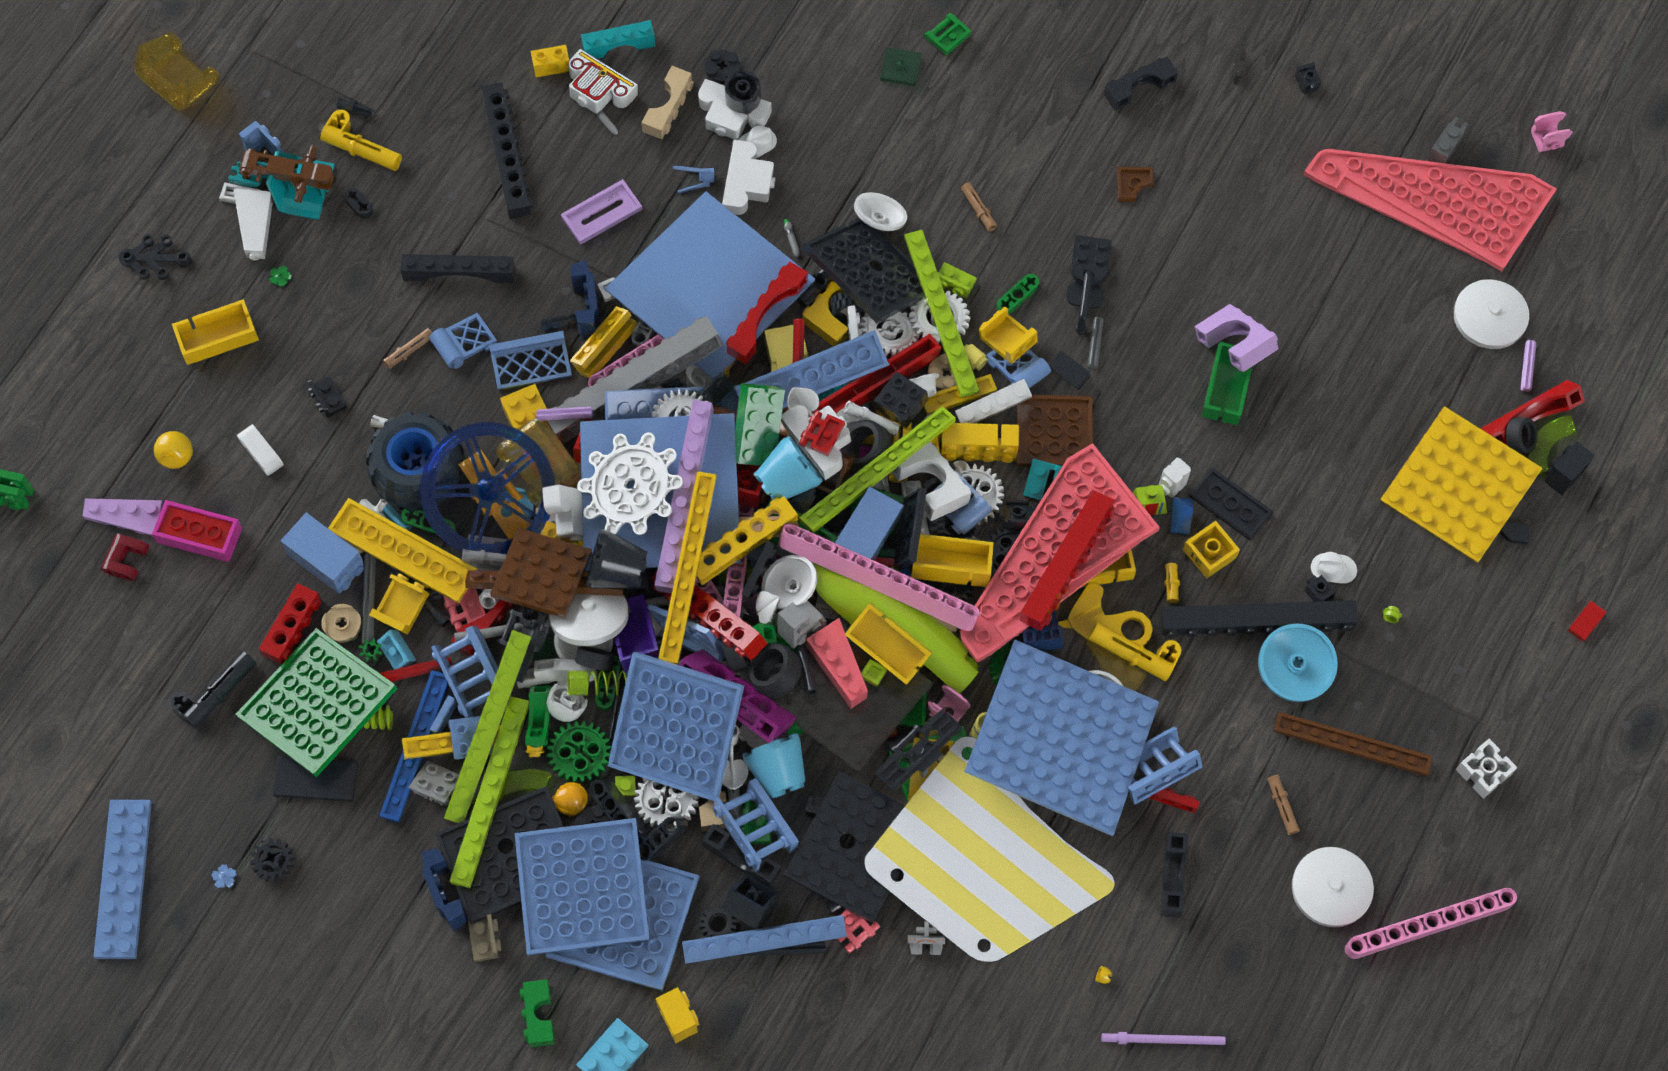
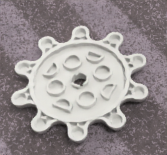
M649 432L645 433L636 445H630L624 434H617L613 439L614 449L610 454L603 455L598 451L590 454L589 462L595 467V473L591 478H584L578 482V490L583 493H590L593 498L591 504L584 509V517L590 520L604 515L607 519L605 530L615 535L618 534L622 525L626 523L632 525L633 531L636 534H645L647 532V519L654 513L662 517L671 515L672 507L666 502V495L671 490L680 489L683 486L682 477L668 473L669 466L677 458L676 451L668 448L661 453L655 452L653 449L655 436ZM634 480V489H627V484Z

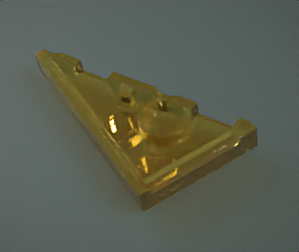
M1088 640L1089 650L1098 660L1102 671L1110 673L1124 687L1137 692L1147 674L1135 666H1130V663L1114 653Z

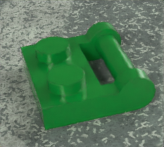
M948 13L941 23L924 34V38L947 56L971 35V30L953 14ZM949 24L952 25L938 38L936 37V35L939 34L943 29H945Z

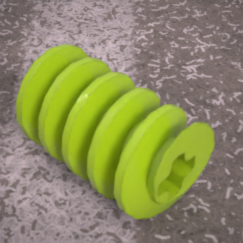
M387 705L385 710L381 706L364 725V728L368 729L371 725L372 729H377L379 725L380 729L384 730L387 725L388 730H391L393 726V712L390 710V706Z

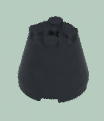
M600 529L592 554L586 586L591 588L639 589L642 580L641 574L646 568L648 551L610 531Z

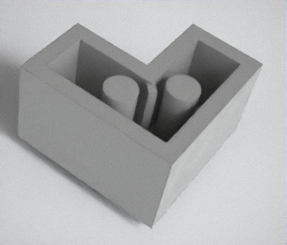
M808 601L799 607L792 602L778 613V634L792 648H795L798 644L802 645L811 634H815L823 627V615Z

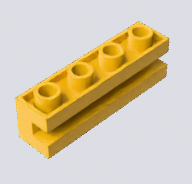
M616 306L570 360L580 375L590 378L599 372L633 333L638 323L630 319L632 315L628 310Z

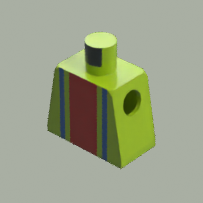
M1163 485L1135 488L1133 491L1134 496L1150 515L1167 513Z

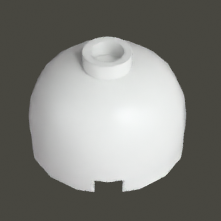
M564 683L562 686L555 684L551 688L547 699L548 711L560 721L570 722L578 719L587 707V698L585 700L583 695L569 696L567 683Z

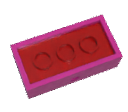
M165 500L152 536L157 543L229 562L242 531V526L238 519Z

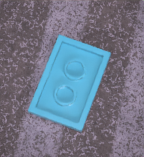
M617 1018L576 1066L581 1071H627L649 1045Z

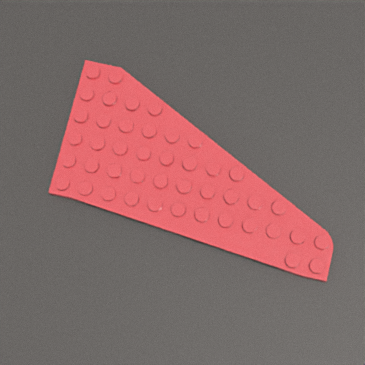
M1325 149L1318 152L1303 174L1326 188L1484 261L1501 272L1557 190L1532 174L1334 149Z
M1093 443L1067 458L975 604L980 613L973 629L970 631L961 629V641L977 663L996 652L1029 627V625L1020 621V612L1093 490L1114 499L1115 512L1112 518L1106 520L1105 530L1096 537L1098 539L1095 547L1089 549L1086 562L1080 564L1078 568L1079 573L1075 579L1070 581V588L1066 595L1063 594L1061 596V602L1144 539L1159 531L1158 524Z

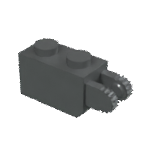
M1455 117L1451 123H1448L1432 147L1427 160L1430 162L1447 163L1459 145L1469 124L1465 122L1461 128H1458L1456 125L1459 118Z

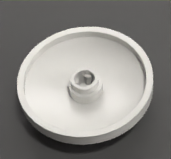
M1480 280L1468 285L1458 296L1454 306V320L1460 333L1471 343L1487 349H1501L1514 344L1524 334L1529 322V309L1523 296L1509 284L1497 280Z
M575 594L566 618L549 614L552 630L561 640L578 646H592L604 643L617 636L628 621L629 611L624 596Z
M1325 847L1312 851L1300 861L1292 878V893L1298 908L1307 918L1326 927H1343L1354 923L1364 915L1373 898V880L1367 866L1355 854L1342 848Z

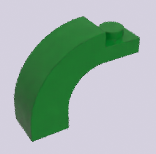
M531 686L529 723L525 745L534 748L548 745L551 714L548 711L547 699L551 686Z

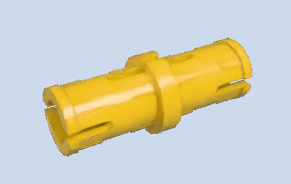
M1176 563L1165 565L1166 580L1164 585L1167 588L1168 603L1179 602L1178 586H1180V580H1178V565Z

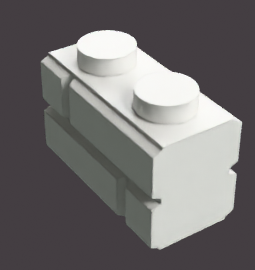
M1176 458L1171 465H1168L1163 470L1159 485H1163L1164 495H1168L1171 498L1186 486L1191 472V468L1180 458Z

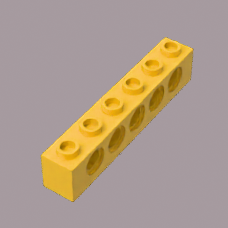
M785 496L775 498L770 502L769 507L759 509L754 513V517L749 520H743L737 525L738 528L725 532L721 536L722 539L716 543L713 541L705 547L706 550L701 552L696 577L701 585H704L782 531L785 524H793L798 520V514ZM771 514H778L779 518L772 521L769 519V516ZM755 525H762L763 529L756 532L753 530V527ZM739 536H746L747 540L739 543L737 538ZM723 547L731 548V551L727 554L720 552ZM707 558L715 559L711 565H706L704 562Z

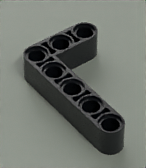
M610 779L595 780L590 785L591 795L610 821L624 820L625 816L626 819L636 818L640 859L643 861L658 858L687 830L688 822L686 818L679 815L667 817L650 832L613 781Z

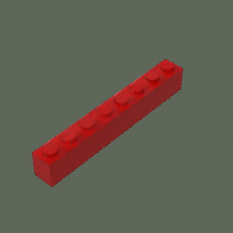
M928 334L887 360L888 366L857 378L820 401L817 409L812 413L815 414L816 411L830 406L837 414L838 411L845 407L848 401L858 406H863L880 394L895 372L908 378L939 357L941 346L931 334Z
M1095 490L1092 491L1020 612L1021 622L1039 631L1043 629L1044 625L1048 626L1052 618L1051 613L1060 606V598L1063 594H1067L1070 588V581L1075 579L1079 573L1078 568L1080 564L1086 562L1089 549L1095 547L1098 539L1096 537L1105 530L1106 520L1112 518L1115 512L1114 499Z

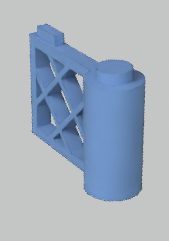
M478 313L446 329H437L429 337L448 367L454 369L461 367L465 359L482 350L487 352L490 350L489 345L497 343L496 338ZM475 320L480 325L479 329L468 327L469 323ZM458 329L463 330L464 334L463 337L454 336L452 332ZM466 333H476V340L465 338ZM480 335L488 336L490 339L485 343L478 341ZM463 343L473 344V349L465 352Z
M1030 349L1023 354L1032 358L1030 361L1020 362L1019 358L1018 362L1015 361L1012 365L1005 359L1004 361L994 359L993 357L998 354L994 350L986 355L988 359L987 364L992 369L996 367L1011 384L1024 379L1028 388H1031L1051 373L1048 363L1043 358H1038ZM1006 366H1017V370L1010 374L1006 370Z
M956 470L955 472L958 473L963 483L970 488L974 496L969 500L968 505L959 508L953 515L948 513L946 516L953 523L951 527L958 535L960 533L965 535L993 509ZM941 483L935 490L941 488L943 486V483Z

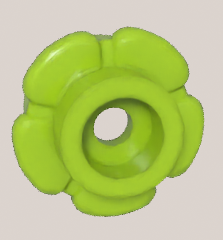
M1389 606L1383 610V619L1389 623H1397L1399 618L1402 617L1397 607Z

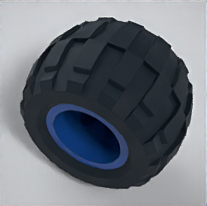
M406 412L402 413L401 417L396 419L392 417L385 421L384 427L377 429L371 438V445L367 449L366 456L367 473L374 490L381 498H385L391 506L400 510L406 508L410 512L418 511V509H429L432 511L439 508V504L442 502H448L455 495V489L461 485L465 473L458 464L465 460V453L459 437L443 420H436L433 415L423 412L420 415ZM404 457H409L408 460H403Z

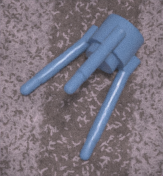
M673 166V169L698 172L699 181H703L701 184L678 190L679 194L702 187H710V183H714V168L701 169Z

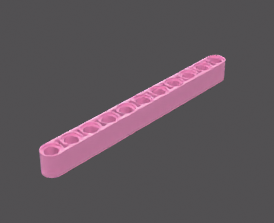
M785 524L782 529L778 544L789 552L805 557L809 561L962 630H972L980 613L979 609L965 601L796 525Z

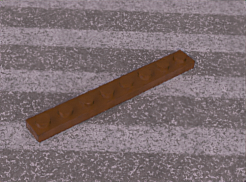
M468 570L465 588L492 589L499 571ZM583 576L576 591V594L623 596L624 588L587 587V577Z
M1278 712L1273 732L1426 777L1429 774L1433 757L1282 712Z

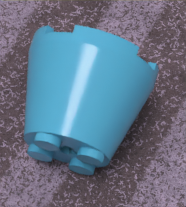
M790 436L783 438L759 469L753 473L760 483L763 482L761 487L767 495L771 493L770 496L773 500L783 496L789 499L817 487L822 482V478L816 468Z
M798 733L789 735V739H777L752 749L750 753L742 754L745 764L767 795L771 796L772 799L785 795V790L787 789L795 791L805 787L803 784L805 782L801 741Z

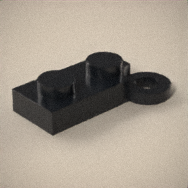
M720 372L700 392L692 390L689 392V396L695 391L697 398L702 395V401L711 402L715 406L735 386L723 372Z

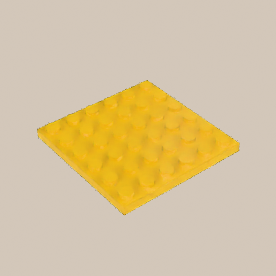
M1444 406L1380 501L1478 563L1530 488L1542 467Z

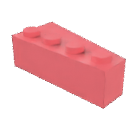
M838 618L806 639V647L852 709L867 699L868 690L848 639L844 635L845 631L841 621Z

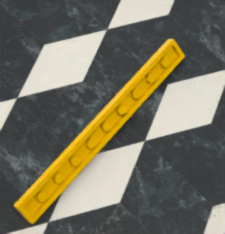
M697 471L658 658L677 665L681 655L717 479L716 474Z

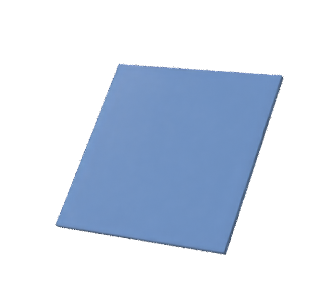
M705 192L605 288V291L663 339L673 337L681 328L689 327L696 319L707 316L724 346L701 359L695 365L714 379L736 360L727 354L726 342L731 335L734 336L740 322H744L749 310L752 307L755 308L758 304L757 301L762 293L765 294L770 282L773 279L776 280L779 276L778 273L781 267L786 266L789 261L795 265L797 264L709 193ZM808 274V281L798 295L778 302L764 315L759 324L756 339L815 281V278Z
M734 413L713 414L701 472L716 474L717 479L702 552L706 550L705 547L713 541L716 543L722 539L721 536L725 532L735 530L739 524ZM689 416L580 422L582 479L591 478L595 473V467L589 462L590 454L594 451H598L603 455L610 454L614 449L613 439L617 434H624L630 445H636L640 442L641 437L648 432L655 436L653 448L655 452L661 453L668 448L676 451L677 458L669 466L668 473L670 475H677ZM634 480L627 484V489H634ZM674 490L668 492L665 498L666 502L670 505ZM582 492V513L593 500L590 493ZM656 513L649 516L647 519V532L643 535L636 534L630 523L622 525L618 534H616L648 551L645 569L658 568L668 517H662ZM583 514V547L592 549L593 554L598 533H600V529L605 530L607 519L604 515H600L595 519L589 520ZM723 547L720 552L727 554L731 551V548ZM592 554L585 569V572H588L590 570ZM707 558L704 563L711 565L715 559Z
M1014 640L964 772L1113 836L1129 792L1128 786L1132 783L1159 701Z

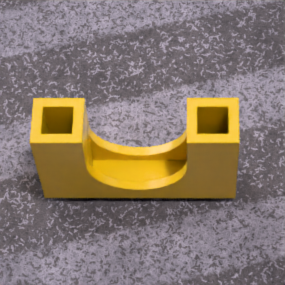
M831 281L823 294L820 293L815 298L813 305L806 307L802 315L805 321L804 325L834 347L842 344L849 337V328L837 320L829 311L831 298H834V295H838V293L844 294V291L834 281Z

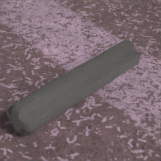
M1095 317L1093 320L1088 368L1097 369L1104 321L1101 317Z

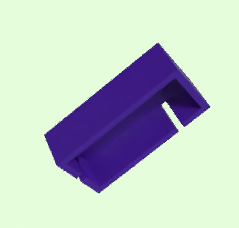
M644 594L627 599L632 615L628 616V621L623 630L614 637L625 676H628L633 652L659 658L660 649Z

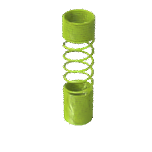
M569 670L567 691L569 696H587L589 679L592 672L597 696L599 680L603 672L606 695L608 696L610 676L613 672L616 683V695L618 696L622 672L625 682L627 677L622 670L617 682L616 674L612 670L607 681L604 671H601L598 680H596L595 673L592 670L589 675H587L586 670Z

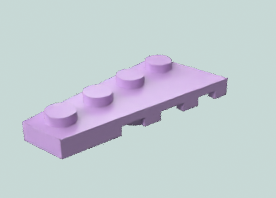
M85 498L83 517L86 520L113 525L120 529H128L142 535L152 536L163 507V502L161 500Z

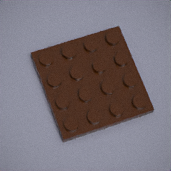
M1032 395V398L1017 404L1019 447L1016 466L1031 467L1033 459L1063 466L1067 458L1093 443L1092 397Z
M518 528L490 595L493 598L566 618L591 557L592 549Z

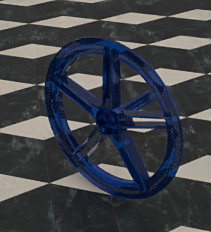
M473 423L448 434L430 453L421 475V504L432 529L445 543L460 552H463V549L507 554L513 538L495 544L481 543L492 504L498 503L529 522L530 525L525 530L540 534L551 516L544 508L543 488L554 486L555 479L545 453L528 435L514 427L501 423ZM475 437H502L516 443L526 453L496 476H492ZM470 438L474 443L485 471L479 472L468 441ZM465 441L478 481L473 484L435 486L436 475L443 459L454 447ZM530 455L531 459L505 480L502 475ZM533 461L538 468L542 482V498L537 514L503 491V487ZM469 488V493L435 494V490ZM477 497L479 499L470 540L460 536L449 527L439 512L435 498ZM505 499H509L535 517L534 520L529 519L505 504ZM481 508H485L486 513L477 542H474Z

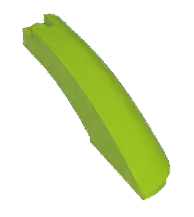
M810 561L817 571L816 591L828 605L851 625L867 605L872 603L885 613L884 618L889 616L933 652L924 665L957 693L960 694L978 674L977 670L980 666L973 658L967 655L968 650L962 641L931 615Z

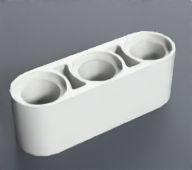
M253 424L237 434L239 441L267 476L284 466L279 456Z

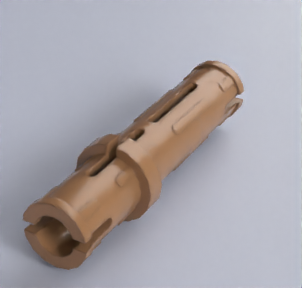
M968 182L962 185L961 191H963L977 213L976 217L982 221L988 232L996 229L997 223L990 215L991 211L985 207L972 184Z
M426 328V330L402 347H397L394 353L382 360L385 366L390 370L400 361H405L407 356L430 340L429 337L432 331ZM422 339L419 343H417L416 345H414L412 348L410 347L411 345H413L414 343H416L418 340ZM407 350L405 353H403L401 356L395 359L396 356H398L403 351Z
M1279 775L1267 778L1273 793L1272 798L1277 803L1287 834L1291 835L1299 832L1300 829L1287 799L1288 793L1284 791Z

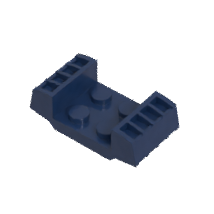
M584 260L571 265V279L574 293H585L587 310L575 311L580 337L581 339L588 340L600 325L594 275L589 272L587 262Z
M1055 610L1051 613L1052 618L1048 626L1044 625L1041 631L1029 626L1019 634L1020 641L1040 651L1063 649L1061 625L1057 624Z
M439 849L423 851L424 868L422 872L440 916L446 919L452 930L455 931L467 923V916L460 899L449 903L444 891H440L443 887L438 876L449 872V868Z

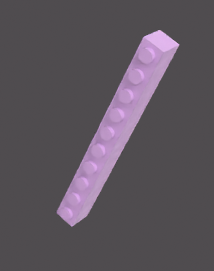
M693 400L677 474L682 477L683 486L680 489H675L673 493L672 513L668 517L655 580V588L660 592L672 593L695 479L697 471L701 472L711 426L714 411L711 402Z

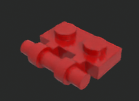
M816 411L810 417L806 430H803L801 433V439L798 444L805 447L811 441V450L829 456L845 426V421L829 414L822 420L823 414L820 411ZM820 427L817 434H813L815 428Z

